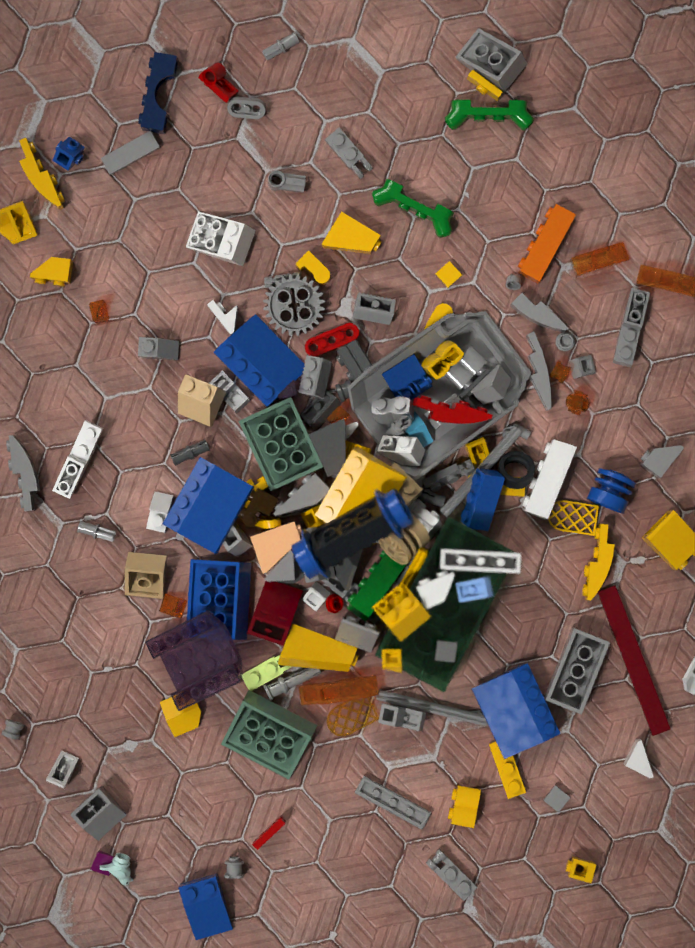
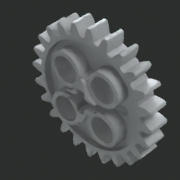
M289 274L288 280L282 276V282L280 283L278 280H275L277 286L270 285L269 287L272 292L265 293L269 296V299L263 300V302L268 303V306L264 307L263 310H269L265 317H271L272 319L269 324L276 323L275 330L281 327L282 334L286 330H289V336L292 335L293 331L299 336L300 330L307 334L306 328L309 327L313 330L312 323L319 324L316 318H323V315L319 313V311L325 310L324 307L320 306L325 300L319 299L323 292L317 293L319 285L313 287L314 280H311L309 283L306 282L307 276L302 280L299 274H297L296 279H293L292 275ZM291 288H294L296 303L300 304V306H297V322L294 321L293 308L289 307V304L292 303ZM305 289L308 292L307 298H298V290ZM282 291L289 294V299L285 302L278 299V294ZM302 308L310 310L308 318L300 316L299 312ZM288 310L292 315L291 319L287 321L282 320L281 312Z

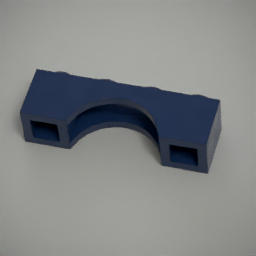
M154 52V57H150L149 68L151 73L150 76L146 77L145 87H148L147 94H143L142 98L144 110L143 113L139 114L138 124L141 125L140 127L143 131L165 134L168 114L159 107L156 96L158 89L163 83L176 77L179 60L175 55Z

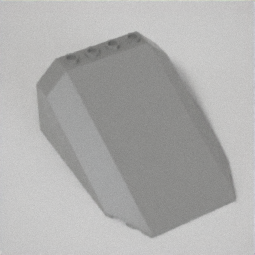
M486 311L477 313L466 312L454 315V313L447 314L367 368L348 386L353 412L379 445L382 436L387 435L386 431L391 427L392 423L381 424L375 421L371 413L372 400L378 397L395 398L382 373L409 356L415 354L421 365L427 356L435 353L437 347L442 342L450 340L456 343L463 352L471 346L487 361L484 366L490 372L499 365L511 377L503 399L479 406L488 409V413L493 415L492 419L467 424L444 423L435 430L424 416L428 410L414 406V411L425 423L433 442L424 447L425 452L420 466L395 463L415 480L424 476L516 408L519 398L526 387V382L529 380L531 371ZM475 374L471 380L474 382L479 376ZM429 376L433 387L415 398H420L423 395L432 398L431 402L438 404L439 401L444 402L454 393L459 397L465 389L459 390L445 376L437 380ZM403 433L402 435H398V436L408 437V436L406 435V433Z

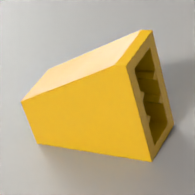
M341 211L321 245L325 249L371 254L373 250H378L382 242L380 241V234Z

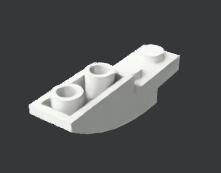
M87 420L84 421L52 491L69 499L71 498L96 449L98 439L103 431L102 427Z

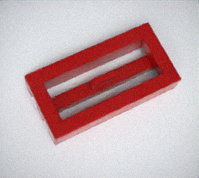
M280 816L253 841L252 845L256 850L286 824L285 819Z

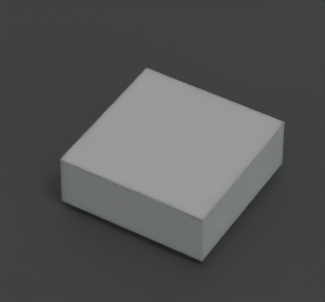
M554 785L543 801L559 813L570 797Z

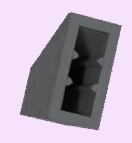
M344 419L309 434L327 476H332L333 479L338 476L346 462Z

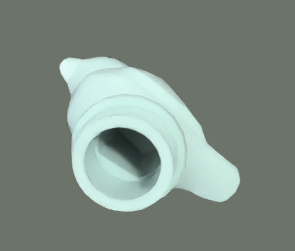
M116 853L112 863L100 865V870L109 871L118 878L122 885H128L133 881L130 876V857L126 854Z

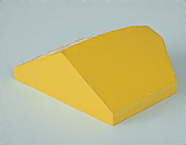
M23 201L0 209V234L6 237L12 244L37 236L31 214Z
M185 692L160 702L166 722L174 738L199 727L201 710L197 701Z

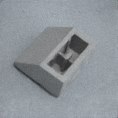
M101 786L70 815L83 830L99 841L127 813Z

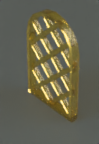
M364 692L333 708L327 716V726L333 734L347 736L379 720V717L367 693ZM363 696L362 701H357V700H355V699H357V698ZM365 696L370 704L364 703ZM351 702L349 708L343 706V705H345V704ZM353 702L360 704L358 711L351 709ZM362 705L369 707L368 713L360 712ZM339 708L337 714L333 713L335 709ZM341 708L348 710L346 717L340 715ZM371 708L376 716L370 715ZM350 711L357 713L355 720L349 718ZM360 714L366 716L365 723L358 721ZM330 715L336 716L335 723L329 721ZM339 717L346 719L344 726L337 724ZM369 717L374 718V720L367 723ZM348 720L355 722L353 729L346 727ZM357 723L362 724V726L355 729ZM336 726L343 728L341 734L334 732ZM345 729L351 731L349 733L343 734Z

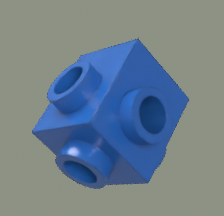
M68 137L64 142L60 141L58 143L52 161L69 171L75 164L79 165L84 158L82 153L85 147L78 143V141Z

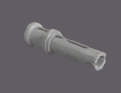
M304 668L284 679L280 677L278 681L263 686L270 701H272L274 697L282 693H288L289 689L320 675L321 671L320 669Z

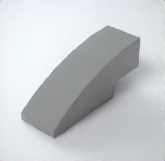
M521 293L510 304L516 312L539 326L559 332H565L568 329L542 301L535 306Z

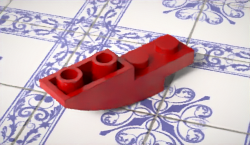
M423 395L420 398H414L412 403L413 406L430 411L428 419L444 423H477L492 419L493 416L488 413V409L478 406L477 409L470 407V403L459 400V403H452L451 409L449 404L440 401L438 404L431 402L432 398Z

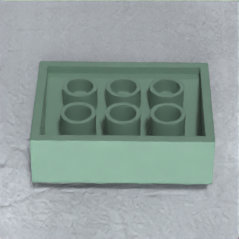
M291 397L239 421L270 491L323 468Z
M248 690L221 745L290 779L317 725Z

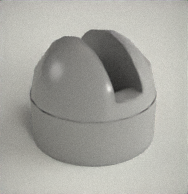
M510 274L506 279V287L510 290L520 289V276L518 274Z

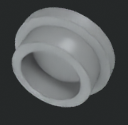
M563 332L557 336L555 343L559 350L569 351L573 348L575 339L570 333Z

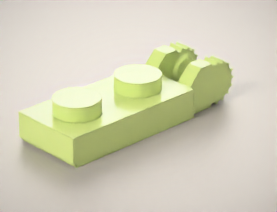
M280 655L241 674V677L247 688L253 691L293 666L280 667L277 664Z

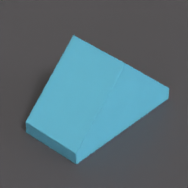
M414 411V421L411 422L405 433L408 437H417L422 446L426 447L433 442V439L425 423Z

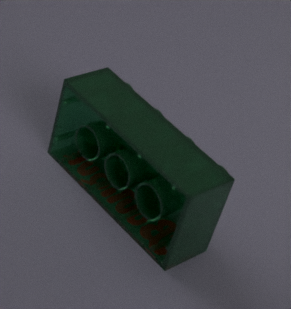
M446 517L409 591L424 607L416 587L420 586L419 581L426 578L434 580L438 578V573L448 570L440 569L441 549L502 553L516 552L462 523ZM448 570L449 573L453 572L455 576L445 601L425 609L431 617L401 642L388 627L374 655L382 659V650L401 649L403 671L445 692L507 573ZM482 577L490 578L493 592L492 597L459 603L455 583ZM437 640L457 643L455 662L435 660Z

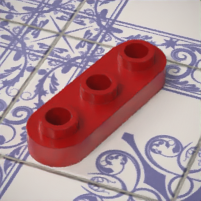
M346 323L308 339L305 343V351L309 356L314 357L328 353L357 339L359 329L353 323ZM352 330L353 335L350 337L347 336L346 331ZM330 337H334L336 341L335 343L330 344L328 342V339ZM313 344L318 346L316 351L311 350Z

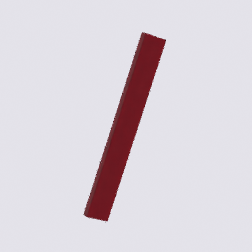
M616 585L598 591L597 594L652 736L671 730Z

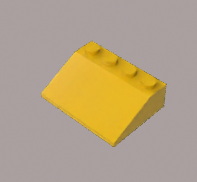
M356 447L351 451L315 516L329 523L376 497V489H379L384 494L394 488L399 492L407 476L360 447Z

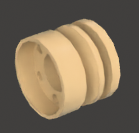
M412 516L414 523L404 528V538H399L393 532L389 537L379 540L383 551L392 560L401 565H406L416 555L420 547L424 548L430 542L428 531L414 516Z

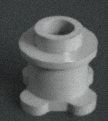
M229 857V860L225 861L227 873H225L224 878L242 879L244 873H242L244 861L240 860V857Z

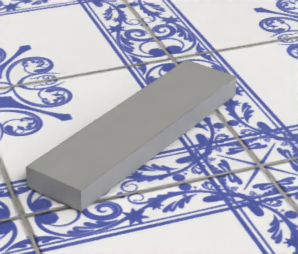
M366 776L362 777L355 790V793L421 830L431 815L430 811Z

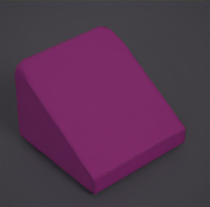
M99 850L90 870L109 876L110 872L100 870V865L112 863L114 856Z

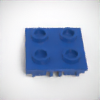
M415 354L382 373L395 397H407L412 400L433 387L431 384L432 380L424 372Z

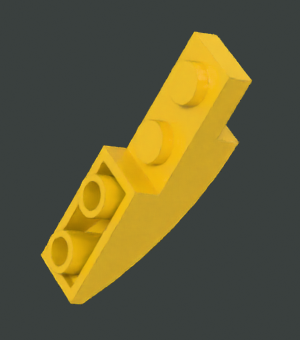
M27 138L19 140L26 157L19 162L26 176L46 200L60 210L64 209L62 204L65 202L61 191L57 192L55 185H58L54 174H50L48 170L41 172L44 168L40 159L36 160L34 153L37 151L33 141L29 142Z
M598 524V528L595 527L594 539H597V547L593 548V558H596V562H588V565L584 566V577H587L586 584H583L582 596H585V600H592L598 593L612 563L615 544H607L608 524Z

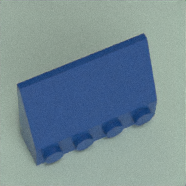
M256 314L214 351V354L267 408L303 375L302 372L305 367L304 363Z
M200 457L165 518L163 525L217 554L254 487Z
M190 559L186 636L247 640L251 563Z
M528 663L516 666L471 688L504 759L561 734Z

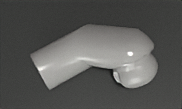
M518 424L507 426L502 431L504 438L516 426L522 431L520 437L526 440L531 431Z

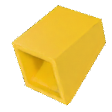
M674 510L667 511L641 537L673 570H678V568L682 570L689 563L687 559L691 555L695 556V533Z

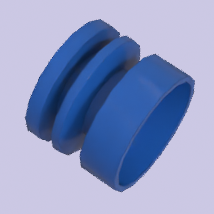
M599 468L597 473L603 476L604 479L595 477L594 480L601 487H591L586 499L624 514L629 502L622 498V494L632 495L633 492L625 487L635 488L636 483L624 474L614 470Z

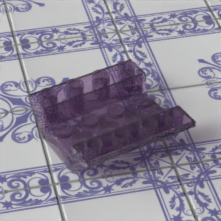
M206 611L145 641L152 658L161 657L176 688V691L170 695L178 711L243 681L242 658L226 625L210 611Z

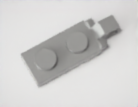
M469 459L459 465L455 463L423 479L422 482L425 490L428 488L431 492H436L448 483H455L464 475H471L475 468Z

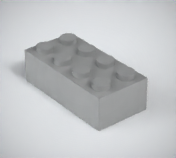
M572 627L544 699L582 715L610 642Z

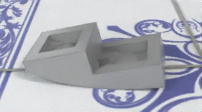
M223 370L209 382V384L226 391L224 400L236 413L251 401Z

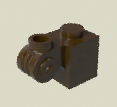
M259 488L257 491L253 490L248 498L251 501L248 508L243 507L238 517L243 520L246 526L253 527L258 522L255 514L262 512L270 516L279 499Z

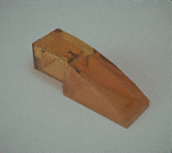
M624 242L572 257L570 262L577 278L629 261L630 259Z

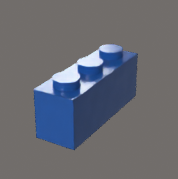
M477 468L472 478L470 492L467 494L465 508L461 513V522L469 529L489 531L505 477L498 471Z

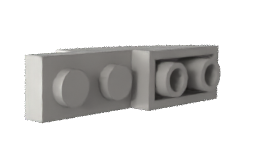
M631 288L612 363L632 367L650 292Z
M10 435L9 440L6 441L7 451L11 453L8 465L9 470L13 474L21 475L18 478L19 489H22L23 494L20 497L21 508H24L25 512L35 511L33 492L40 491L37 472L23 444L16 436Z

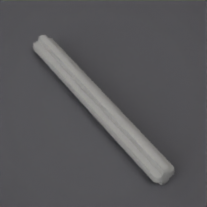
M514 426L478 468L490 470L522 434V431ZM476 470L440 509V512L445 517H448L470 492L472 478Z
M383 690L377 691L376 699L379 701L487 726V721L482 714Z

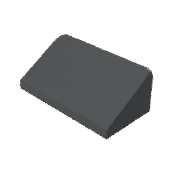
M326 389L324 399L315 398L300 414V417L317 431L341 405V402Z

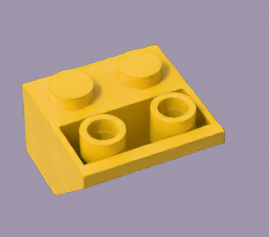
M403 582L372 607L400 642L431 617Z

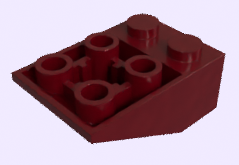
M265 581L247 634L284 646L303 590L277 581Z

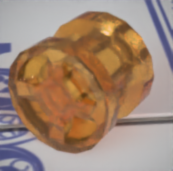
M558 360L549 377L556 378L559 383L563 384L572 367L564 366Z

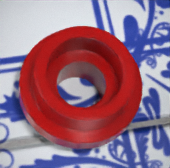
M337 594L329 595L326 599L327 610L330 613H337L342 610L344 605L343 599Z

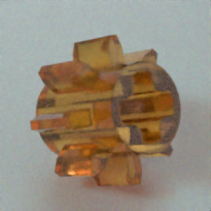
M575 390L574 394H569L566 398L568 411L576 415H580L581 411L586 412L590 405V401L587 398L588 395Z

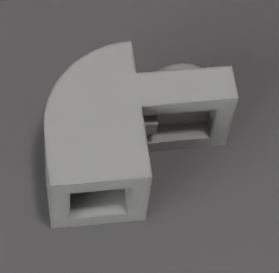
M382 704L378 723L423 731L426 712L404 706Z

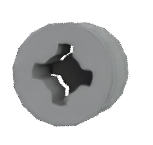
M6 719V727L2 730L1 734L8 738L20 740V731L24 728V724Z

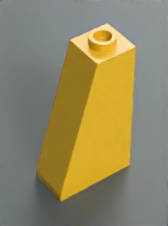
M292 624L277 664L349 672L351 665L355 667L358 655H355L357 647Z

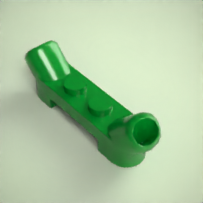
M471 100L451 101V112L445 116V123L452 130H457L467 119H474L475 122H484L485 119H493L494 122H504L505 119H511L521 130H526L534 122V117L527 112V101L509 100L508 108L471 107Z
M386 179L382 188L373 190L372 197L376 206L379 207L395 202L399 204L398 207L407 212L411 210L416 213L415 216L422 220H426V218L431 220L436 236L439 238L446 237L453 232L450 221L454 212L448 208L437 204L435 210L401 194L403 186L389 179Z

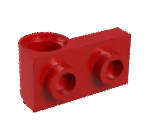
M214 63L201 72L198 77L225 103L230 101L239 92L237 88L225 79L226 69L221 63Z

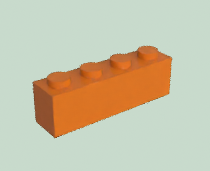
M555 204L554 208L549 207L545 215L548 218L544 225L540 224L535 233L539 236L536 241L532 240L527 248V251H529L527 258L522 257L517 266L520 268L518 272L520 275L539 284L576 214L558 204Z

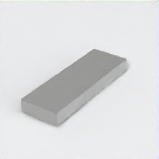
M148 131L103 156L101 160L111 176L160 149L152 132Z

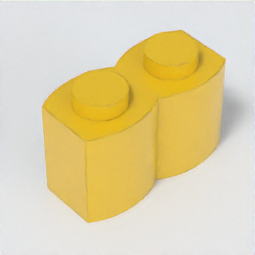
M446 340L437 347L435 353L430 354L424 359L421 366L429 376L437 380L448 372L450 366L457 364L462 359L464 352L456 343Z
M457 785L456 789L453 788L451 800H454L453 808H449L448 819H451V824L474 828L481 793L480 789Z

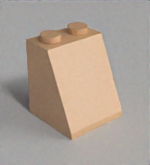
M291 522L250 537L262 573L269 572L292 550V544L301 540L302 529L300 524L296 525L295 522Z

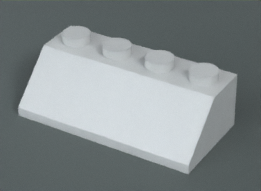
M554 439L551 443L547 442L543 452L546 453L544 461L540 460L536 469L539 471L537 478L533 477L529 486L532 489L529 496H525L522 506L525 507L524 512L544 520L549 518L577 449L576 446Z

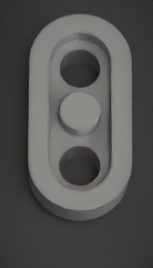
M233 97L228 102L227 110L233 117L260 119L265 114L266 105L258 98ZM234 104H240L241 107L237 108ZM254 105H257V106H259L260 108H259V109H255L253 106H254Z

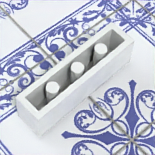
M441 549L440 569L520 573L521 553Z

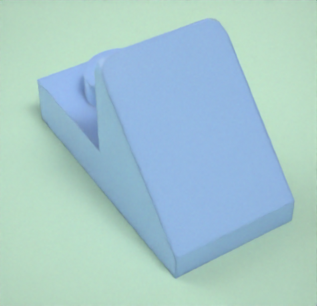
M489 577L455 583L459 603L493 596Z

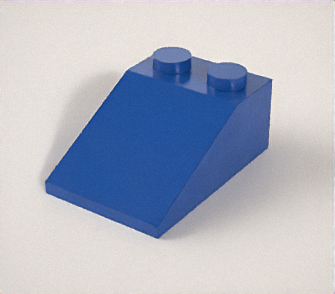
M217 873L179 885L178 888L195 940L233 930Z

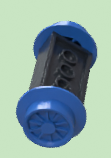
M395 488L385 494L376 489V497L310 533L303 529L301 531L302 539L292 544V550L305 575L312 579L321 574L328 579L331 577L329 567H334L345 558L352 557L358 551L371 547L380 539L389 537L391 533L395 532L399 538H404V528L413 524L414 521L400 493Z

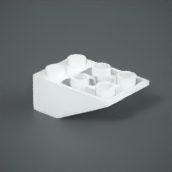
M198 211L186 248L243 266L256 230L240 222Z

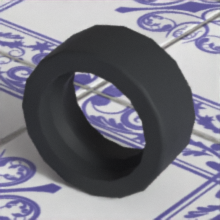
M512 451L506 453L500 459L498 472L505 477L503 485L506 487L522 489L533 480L535 465L529 455L520 451ZM509 463H520L527 469V474L520 478L512 477L505 471V466Z

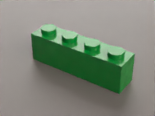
M384 551L379 555L382 558L380 562H374L369 569L371 574L368 579L364 576L359 583L360 590L358 593L353 592L347 600L350 603L347 609L365 622L374 611L372 607L384 597L406 566L392 560Z

